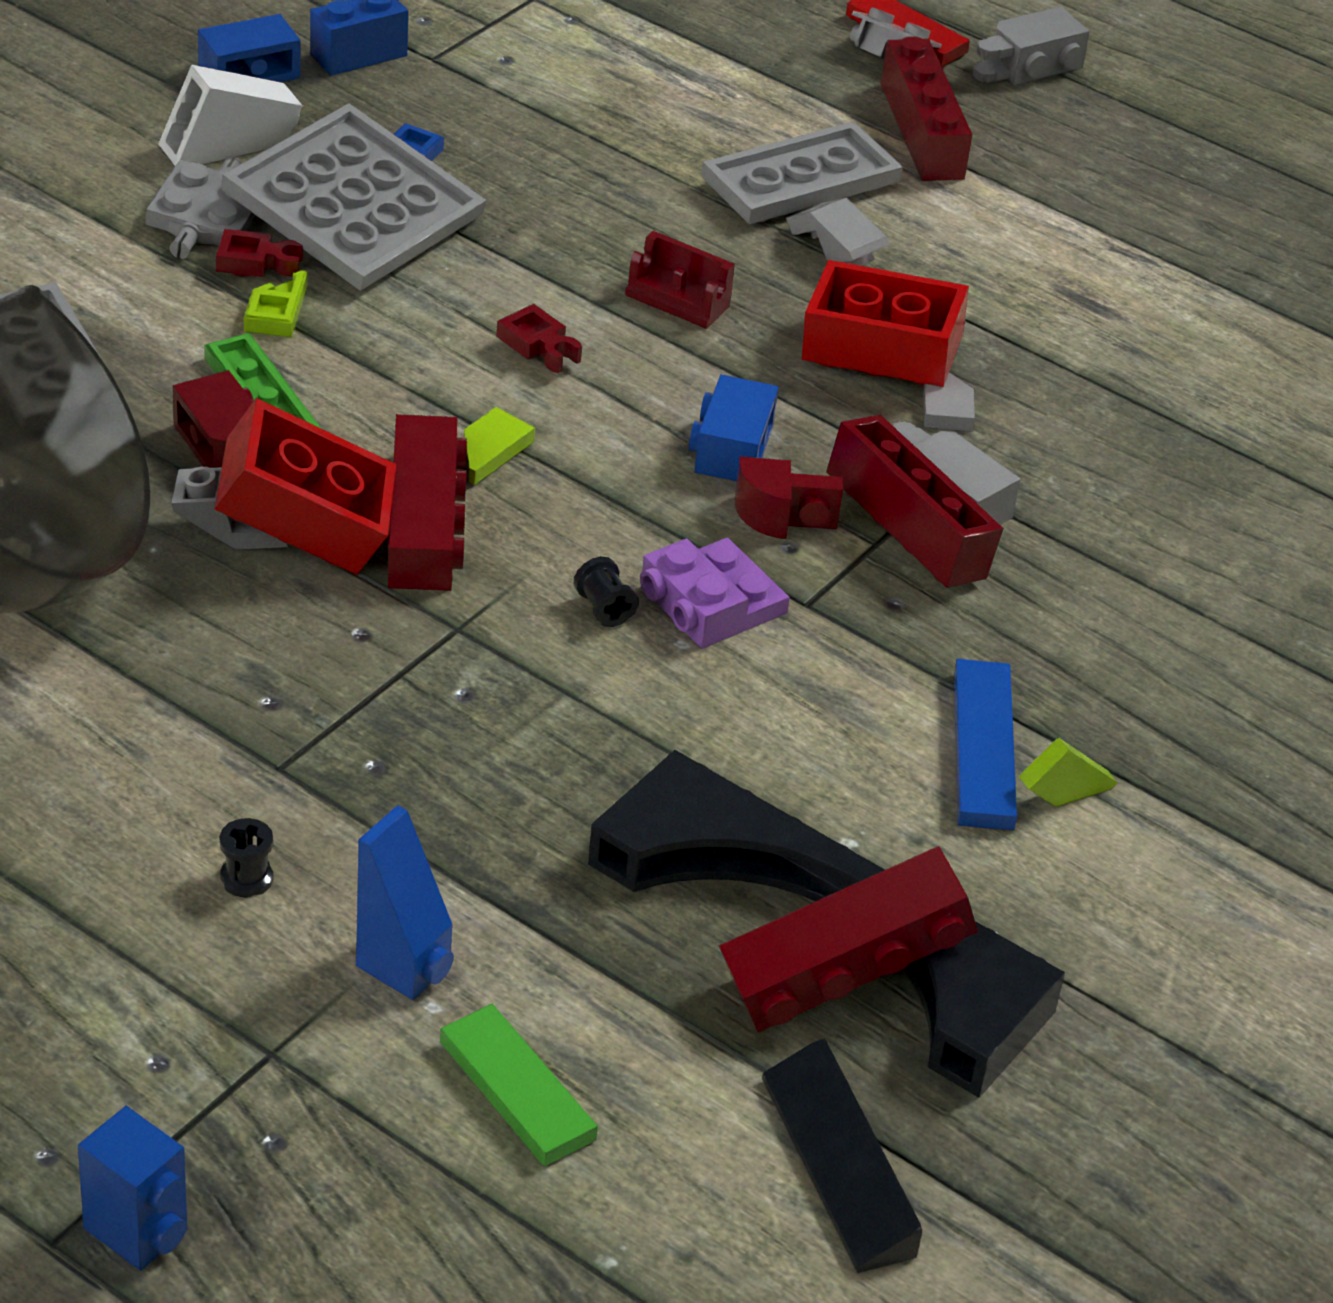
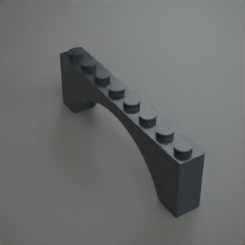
M677 750L671 752L591 824L588 865L633 892L678 881L701 879L733 880L771 886L801 895L813 901H818L885 870L850 850L847 846L834 841L806 825L798 818L785 813L757 797L749 790L741 788ZM976 922L978 933L963 939L956 946L940 949L908 964L904 971L918 992L927 1018L930 1039L928 1068L980 1098L1055 1014L1065 972L1051 965L1045 959L1002 937L994 930Z

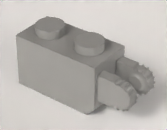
M1061 6L999 21L995 36L987 37V39L977 42L976 54L986 60L975 63L972 76L982 83H992V81L997 82L1007 79L1013 85L1083 68L1090 31Z
M899 421L894 423L893 426L1000 525L1013 518L1021 478L956 432L939 431L931 436L921 428H916V425L911 424V422Z

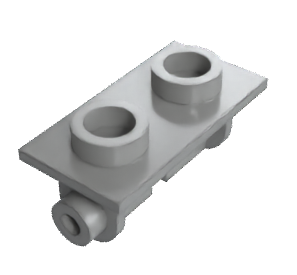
M871 7L869 14L853 11L852 15L861 18L862 21L860 25L857 24L853 27L850 33V40L855 42V47L879 57L885 56L887 40L903 39L909 36L929 39L931 31L908 22L905 28L892 23L894 15ZM929 39L933 47L941 48L942 44Z

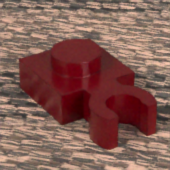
M224 229L215 256L216 272L232 273L240 277H264L265 270L269 269L274 270L280 275L293 277V274L299 271V262L303 261V245L294 240H283L274 243L272 242V234Z
M534 303L497 321L496 337L528 360L540 355L544 358L546 368L552 372H562L563 357L569 358L576 364L581 362L582 344L575 338L565 336L566 326Z

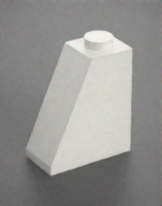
M191 65L158 144L175 166L179 160L207 164L224 160L230 156L237 157L266 150L290 136L292 129L299 121L303 105L284 83Z

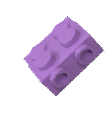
M728 537L699 549L686 538L648 553L643 557L640 584L644 594L649 600L655 601L672 618L676 627L680 631L685 632L701 649L788 613L790 597Z

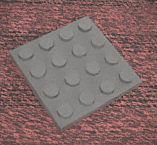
M350 103L223 174L221 190L288 239L302 244L303 250L360 291L481 216L486 204V199Z

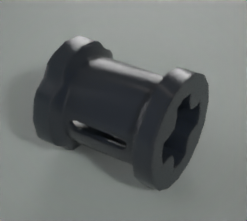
M600 556L585 562L577 570L573 585L580 596L590 600L596 619L604 627H614L623 624L635 614L639 607V597L629 585L623 584L619 578L620 570L614 560L609 557Z
M242 818L229 822L222 828L219 835L220 849L226 856V861L220 870V879L224 884V889L234 896L244 898L263 894L271 887L274 880L273 869L268 861V854L273 847L272 830L266 823L252 818ZM253 836L257 838V845H253ZM237 870L240 871V880L237 879Z

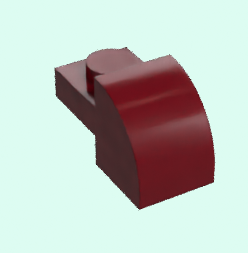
M739 458L735 508L740 518L749 527L767 536L780 539L787 538L788 526L837 529L843 494V477L791 473V460Z

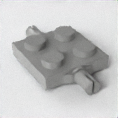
M233 156L227 157L219 170L207 168L200 163L179 160L150 203L146 212V225L166 230L176 236L169 247L171 254L176 258L179 253L180 259L186 258L194 244L197 243L219 246L224 229L248 231L257 215L221 190L223 174L242 164L238 158H235L232 163Z

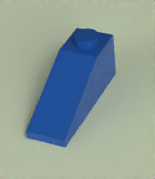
M397 805L358 839L356 966L409 999L414 1000L431 983L438 984L448 974L454 959V955L451 952L453 924L408 810Z

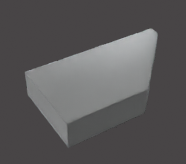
M951 373L948 374L944 387L924 383V427L973 432L975 421L974 389Z

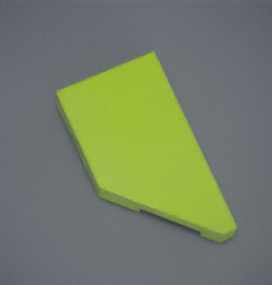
M303 270L295 272L293 280L278 286L267 283L253 289L243 318L244 332L292 337L308 286V272Z
M495 407L465 428L464 438H467L469 482L476 485L532 444L535 439V427Z
M1060 738L1053 741L1019 776L1030 791L1055 807L1113 789L1118 784L1108 770Z

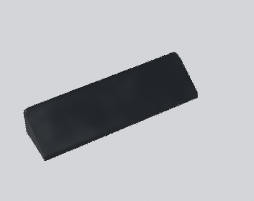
M820 1039L812 1042L763 1072L762 1080L856 1272L860 1273L917 1258L922 1236V1226L827 1041Z

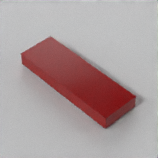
M851 0L847 2L846 16L860 24L862 19L852 15L853 11L869 14L871 7L894 15L892 23L902 28H905L908 22L931 31L929 39L942 44L941 48L933 47L942 67L968 53L969 39L897 0Z

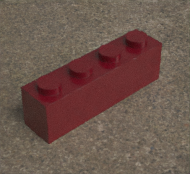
M915 36L887 40L881 86L921 180H965L973 134L930 40Z
M396 414L393 463L396 464L390 514L388 588L452 591L453 569L463 570L464 538H457L454 535H464L465 504L455 503V501L465 502L466 470H456V468L466 469L467 438H457L458 417Z
M881 414L842 421L826 473L829 476L843 477L844 491L856 500L878 524L882 525L907 552L912 554L946 588L987 579L1004 528Z
M937 846L719 945V948L757 1032H761L774 1025L787 1023L798 1014L826 1001L842 998L853 989L883 975L899 972L908 964L940 949L956 946L963 939L978 933V928L969 898L940 846Z

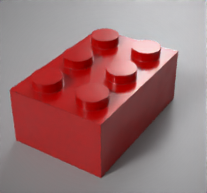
M828 260L805 311L802 360L819 363L825 367H841L862 371L872 376H888L909 380L919 385H924L925 383L944 387L964 334L969 285Z
M256 398L227 437L214 510L357 575L388 537L396 464Z

